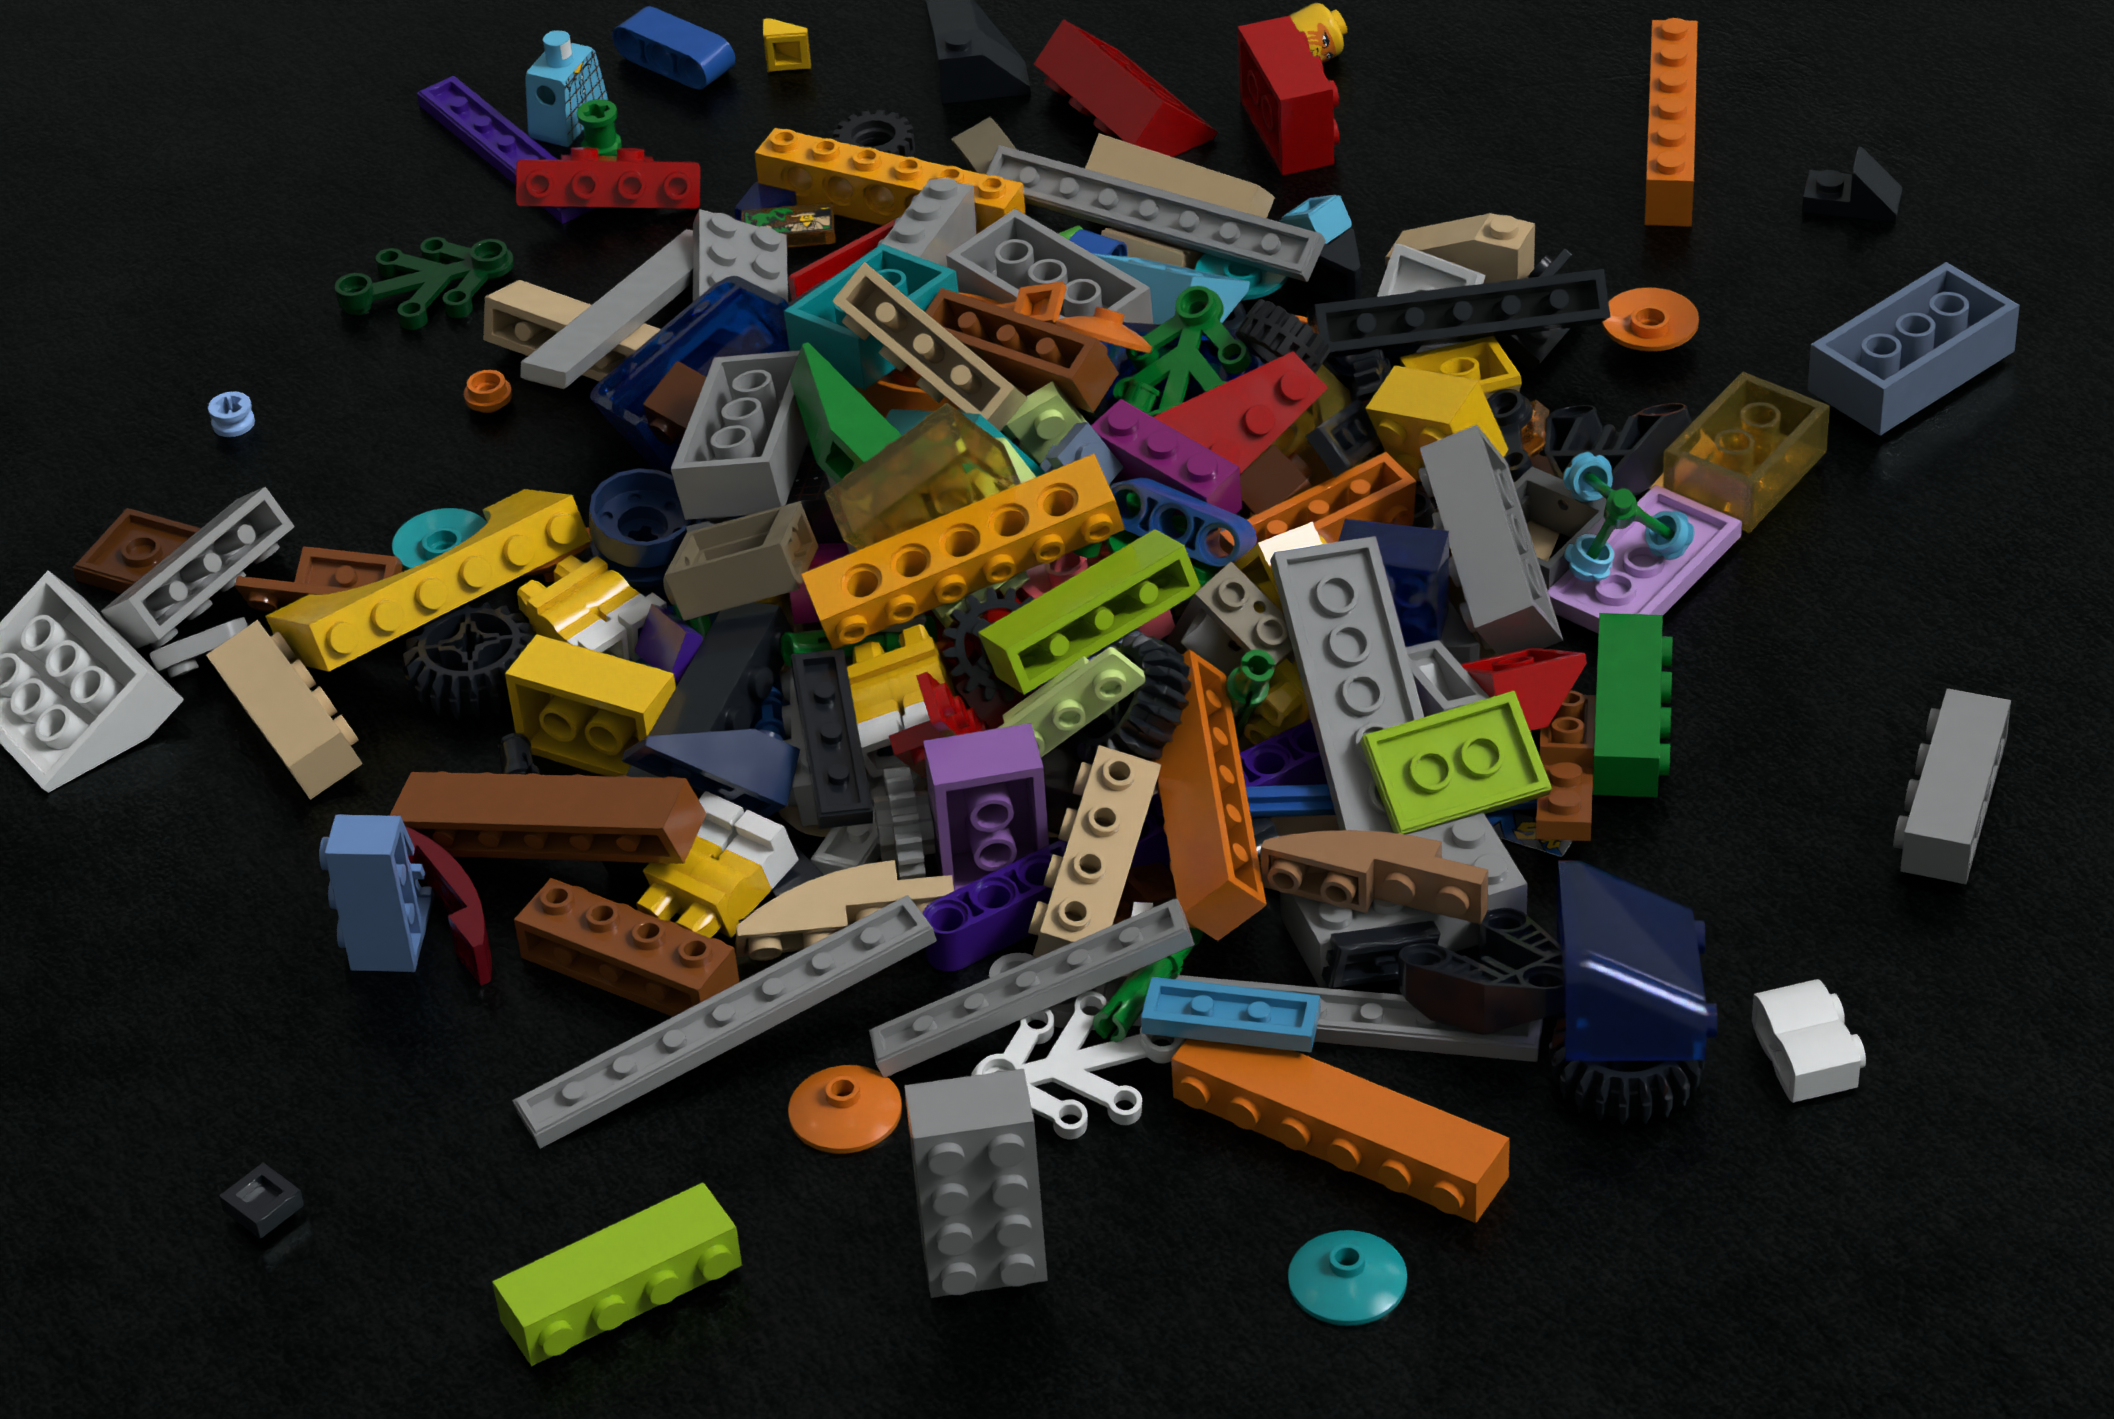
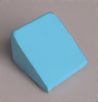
M1336 194L1309 198L1284 215L1280 220L1281 223L1321 233L1326 240V244L1352 225L1340 195L1336 196Z

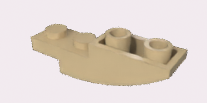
M895 860L847 868L807 881L761 906L736 926V957L749 956L754 960H771L779 957L783 952L801 951L906 895H909L923 914L927 905L954 891L952 875L897 880Z

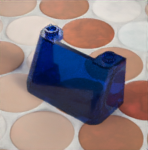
M1558 861L1556 941L1561 945L1564 1013H1566L1564 1043L1566 1061L1706 1060V1038L1717 1037L1716 1003L1705 1002L1699 954L1705 953L1704 920H1694L1693 909L1583 861Z

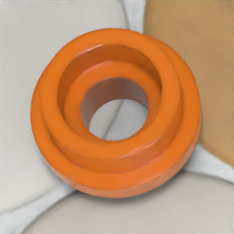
M482 370L474 373L467 380V386L464 389L466 405L482 413L496 412L507 405L512 398L510 383L505 380L502 373L495 370Z

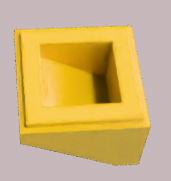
M763 19V39L767 72L811 69L807 28L774 19Z

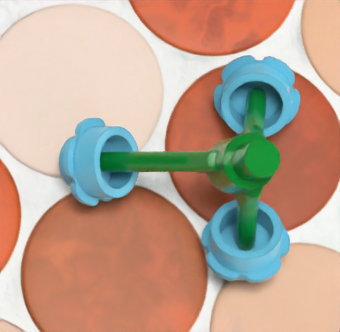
M1590 452L1580 453L1572 459L1571 467L1565 469L1563 476L1564 485L1572 491L1571 495L1575 499L1583 502L1598 500L1602 497L1606 499L1604 509L1605 522L1597 536L1592 534L1581 535L1574 545L1569 544L1565 549L1564 556L1570 562L1569 569L1578 579L1583 581H1601L1609 577V569L1612 568L1614 551L1607 540L1615 529H1624L1630 526L1632 522H1640L1646 526V542L1651 552L1657 557L1664 556L1667 560L1677 559L1685 553V550L1693 542L1695 535L1694 526L1688 523V516L1680 511H1662L1652 517L1637 505V500L1630 490L1625 488L1617 491L1611 488L1613 482L1612 467L1604 456H1593Z

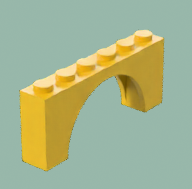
M529 489L521 490L483 509L487 524L456 547L416 567L368 585L331 594H309L266 615L273 634L279 632L296 657L291 659L289 663L300 659L306 667L329 672L590 542L591 539L573 495Z

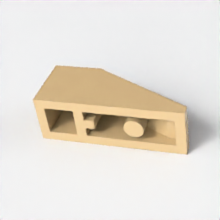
M1489 213L1402 231L1395 243L1484 274L1486 276L1483 284L1528 278L1527 276L1534 269L1535 223L1518 220L1508 215ZM1394 245L1385 257V265L1389 263Z

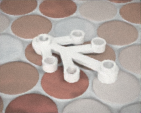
M1087 991L1076 998L1074 1014L1047 1058L1025 1064L1035 1044L1047 1042L1054 1033V1015L1048 1008L1020 1019V1027L1005 1052L984 1058L974 1068L971 1076L1024 1068L1032 1112L1052 1121L1053 1128L1060 1137L1076 1139L1082 1136L1087 1129L1088 1112L1086 1107L1077 1100L1061 1101L1034 1086L1055 1082L1108 1107V1115L1115 1123L1130 1125L1135 1123L1142 1113V1096L1140 1092L1131 1086H1117L1090 1072L1146 1057L1156 1063H1168L1185 1042V1038L1143 1034L1140 1028L1139 1035L1124 1038L1120 1042L1111 1041L1080 1049L1091 1030H1095L1093 1027L1095 1015H1087L1082 1012V1009L1087 1006H1094L1101 1011L1107 1004V999L1102 994L1095 991ZM1033 1020H1041L1047 1025L1041 1029H1033L1028 1026V1023ZM1158 1039H1165L1171 1045L1158 1046L1153 1044V1042ZM1127 1100L1135 1106L1130 1110H1121L1115 1104L1119 1101ZM1072 1114L1077 1116L1080 1121L1069 1125L1061 1121V1118Z

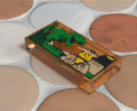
M833 203L741 210L742 222L758 227H769L778 233L787 235V247L836 243Z

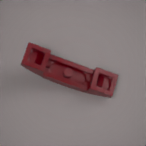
M406 827L415 848L414 856H408L411 864H422L425 871L424 879H418L420 885L426 883L428 887H432L435 896L450 913L448 919L455 954L480 986L490 982L492 958L482 905L471 879L462 866L440 845L414 829Z

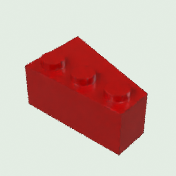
M1292 351L1154 416V418L1239 466L1241 474L1328 387Z

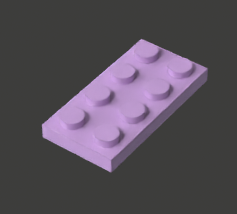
M1655 484L1637 502V505L1652 517L1662 511H1680L1688 516V523L1694 526L1695 535L1693 542L1685 550V553L1674 560H1667L1664 556H1655L1645 539L1646 526L1640 522H1632L1630 526L1624 529H1615L1607 540L1614 551V559L1612 561V568L1609 569V577L1601 581H1583L1575 577L1569 569L1548 589L1555 615L1598 634L1599 613L1664 615L1741 537L1742 521Z

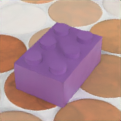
M1031 723L923 741L929 804L935 835V861L939 876L952 875L954 891L1049 845L1043 764Z

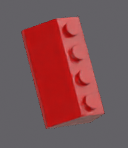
M1064 19L1034 63L1035 66L1047 75L1044 80L1047 86L1065 97L1069 93L1072 97L1068 103L1087 117H1091L1092 114L1096 116L1093 125L1112 138L1118 135L1121 141L1174 157L1213 140L1218 131L1120 50Z

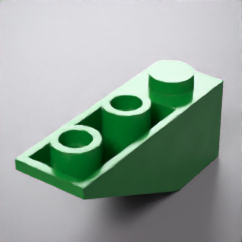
M809 342L802 344L790 377V383L816 463L850 497L894 477L908 441Z

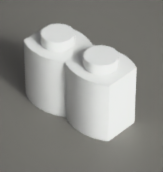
M1819 979L1754 994L1752 1024L1765 1054L1772 1061L1778 1080L1791 1102L1857 1088L1860 1068H1864L1866 1065L1865 1050L1860 1037L1857 1034L1851 1035L1844 1025V1011L1839 997L1835 993L1829 994Z

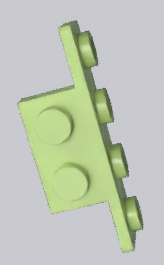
M1113 647L1107 648L1090 661L1083 656L1003 714L1004 724L998 728L1031 723L1040 757H1043L1144 684V671Z

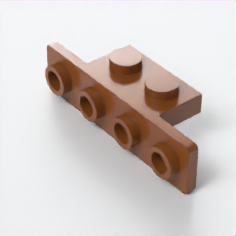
M303 546L294 582L237 576L234 587L250 607L263 612H275L278 607L283 608L309 594L323 595L346 591L394 576L402 572L403 563L396 556Z

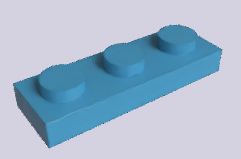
M1151 977L1141 1015V1029L1143 1034L1312 1052L1321 1012L1320 995Z

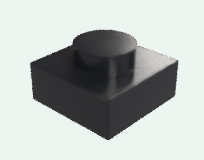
M265 1163L260 1164L219 1195L223 1211L260 1239L304 1206L301 1190Z

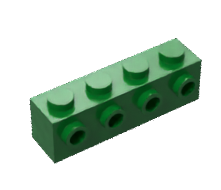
M1599 613L1593 795L1658 798L1659 776H1669L1670 744H1661L1660 739H1670L1671 707H1661V703H1671L1672 672L1661 671V668L1672 667L1673 637L1662 636L1663 615Z

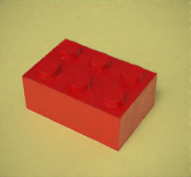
M1290 16L1238 26L1240 102L1282 176L1334 165V146L1339 145L1340 135L1334 119L1333 108L1339 106V94L1333 80L1328 81L1324 75V68L1320 57L1313 56L1305 32L1298 31Z

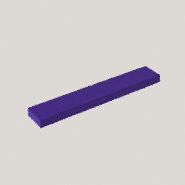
M455 76L417 93L421 108L515 185L516 162L519 159L557 160ZM541 206L562 224L597 208Z

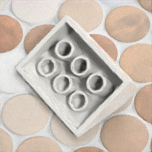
M47 571L0 622V744L40 787L48 793L148 739L184 700L81 595L50 571Z

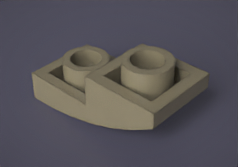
M991 117L951 139L970 171L986 174L999 145L1016 149Z

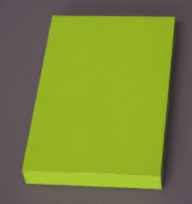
M1515 691L1362 735L1360 740L1393 833L1407 835L1476 814L1491 813L1547 796L1552 790Z

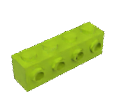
M1154 529L979 631L978 634L996 677L1025 695L1060 674L1083 656L1086 658L1193 596L1201 589L1185 546Z
M703 1182L492 1282L500 1320L529 1364L533 1366L552 1356L560 1355L569 1348L606 1330H612L623 1322L656 1306L669 1303L677 1296L702 1284L719 1279L728 1272L742 1266L736 1226Z

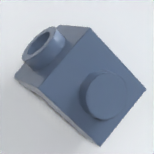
M1088 422L1076 423L1046 457L1053 468L1057 469L1095 454L1109 487L1113 485L1112 480L1124 468Z

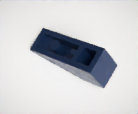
M745 729L647 736L624 751L622 762L660 778L668 776L686 778L693 791L697 794L703 795L705 791H708L742 807L744 813L746 810L768 818L787 806L800 749L783 742L780 735L768 730Z

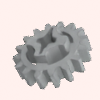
M909 766L883 769L885 796L873 797L882 861L895 859L898 880L925 878L924 855L936 853L927 790L914 792Z

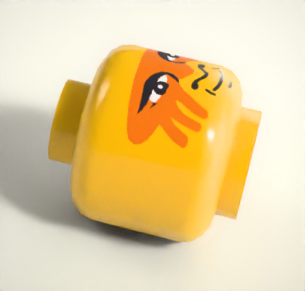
M1313 3L1289 15L1298 31L1305 32L1313 56H1319L1322 64L1342 53L1344 47L1343 35L1347 34L1348 30L1343 17L1336 9L1330 12L1323 4Z

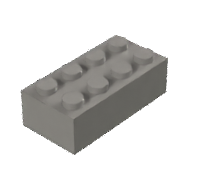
M1016 209L946 255L947 267L956 271L958 292L974 294L994 299L1001 303L1016 302L1020 287L1063 281L1067 289L1059 319L1074 316H1094L1097 306L1125 314L1123 325L1140 336H1145L1154 330L1149 286ZM1102 342L1108 349L1107 355L1111 361H1114L1126 352L1125 347Z
M800 351L714 357L671 467L685 520L704 518L715 521L725 517L751 515L786 505L809 440L790 383V377Z
M1477 425L1420 447L1425 467L1418 470L1419 476L1427 495L1430 498L1434 496L1439 511L1432 513V518L1439 537L1443 542L1448 541L1452 556L1446 558V564L1456 587L1462 586L1466 601L1460 603V610L1468 630L1471 633L1477 631L1485 649L1493 648L1498 655L1528 648H1546L1563 641L1506 460Z
M1484 813L1407 834L1442 841L1443 859L1488 869V910L1513 908L1527 915V882ZM1280 892L1281 920L1319 988H1328L1321 975L1323 967L1329 966L1325 959L1327 950H1334L1330 944L1331 934L1434 921L1441 933L1439 946L1456 952L1478 945L1479 924L1450 918L1374 898L1368 912L1364 913Z
M1024 1068L905 1085L921 1239L931 1298L963 1295L974 1291L1008 1286L1016 1287L1029 1283L1048 1281L1035 1125Z

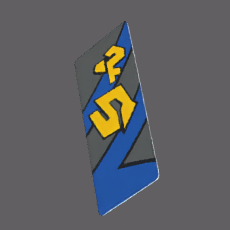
M1497 810L1485 814L1498 837L1560 857L1564 855L1572 842L1571 840L1536 839L1535 817L1512 810Z

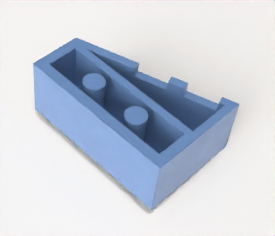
M335 815L330 836L323 837L320 843V866L322 870H328L330 876L328 888L329 906L331 909H336L339 916L337 925L338 945L340 948H346L350 970L415 972L435 894L432 887L420 886L418 879H424L425 875L422 864H411L408 856H414L415 848L401 816Z

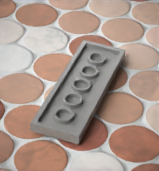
M1376 536L1276 551L1273 553L1270 563L1339 829L1393 833L1360 740L1362 735L1423 718L1424 714Z

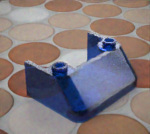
M739 276L724 278L710 287L598 382L591 391L590 399L601 414L653 469L672 475L671 467L680 445L674 442L668 445L656 438L648 427L649 424L643 407L645 400L676 361L707 377L714 357L790 351L784 310L790 306L784 298Z

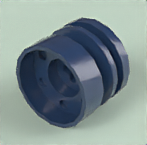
M633 469L616 473L600 483L591 495L589 508L590 560L599 556L607 562L608 570L618 572L633 589L646 597L654 593L664 601L668 600L663 583L665 573L687 533L686 527L696 524V519L685 520L672 475L660 470Z

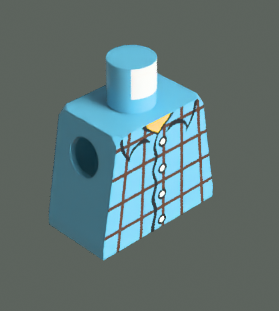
M556 30L547 33L543 37L545 51L526 73L528 135L534 140L569 147L583 130V125L577 119V109L585 102L596 99L608 100L596 52L591 47L571 43L570 35L567 32Z

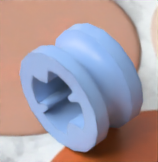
M226 392L219 394L209 402L208 412L212 418L211 425L215 433L224 437H236L248 432L254 426L255 418L251 410L252 404L247 395L241 392Z

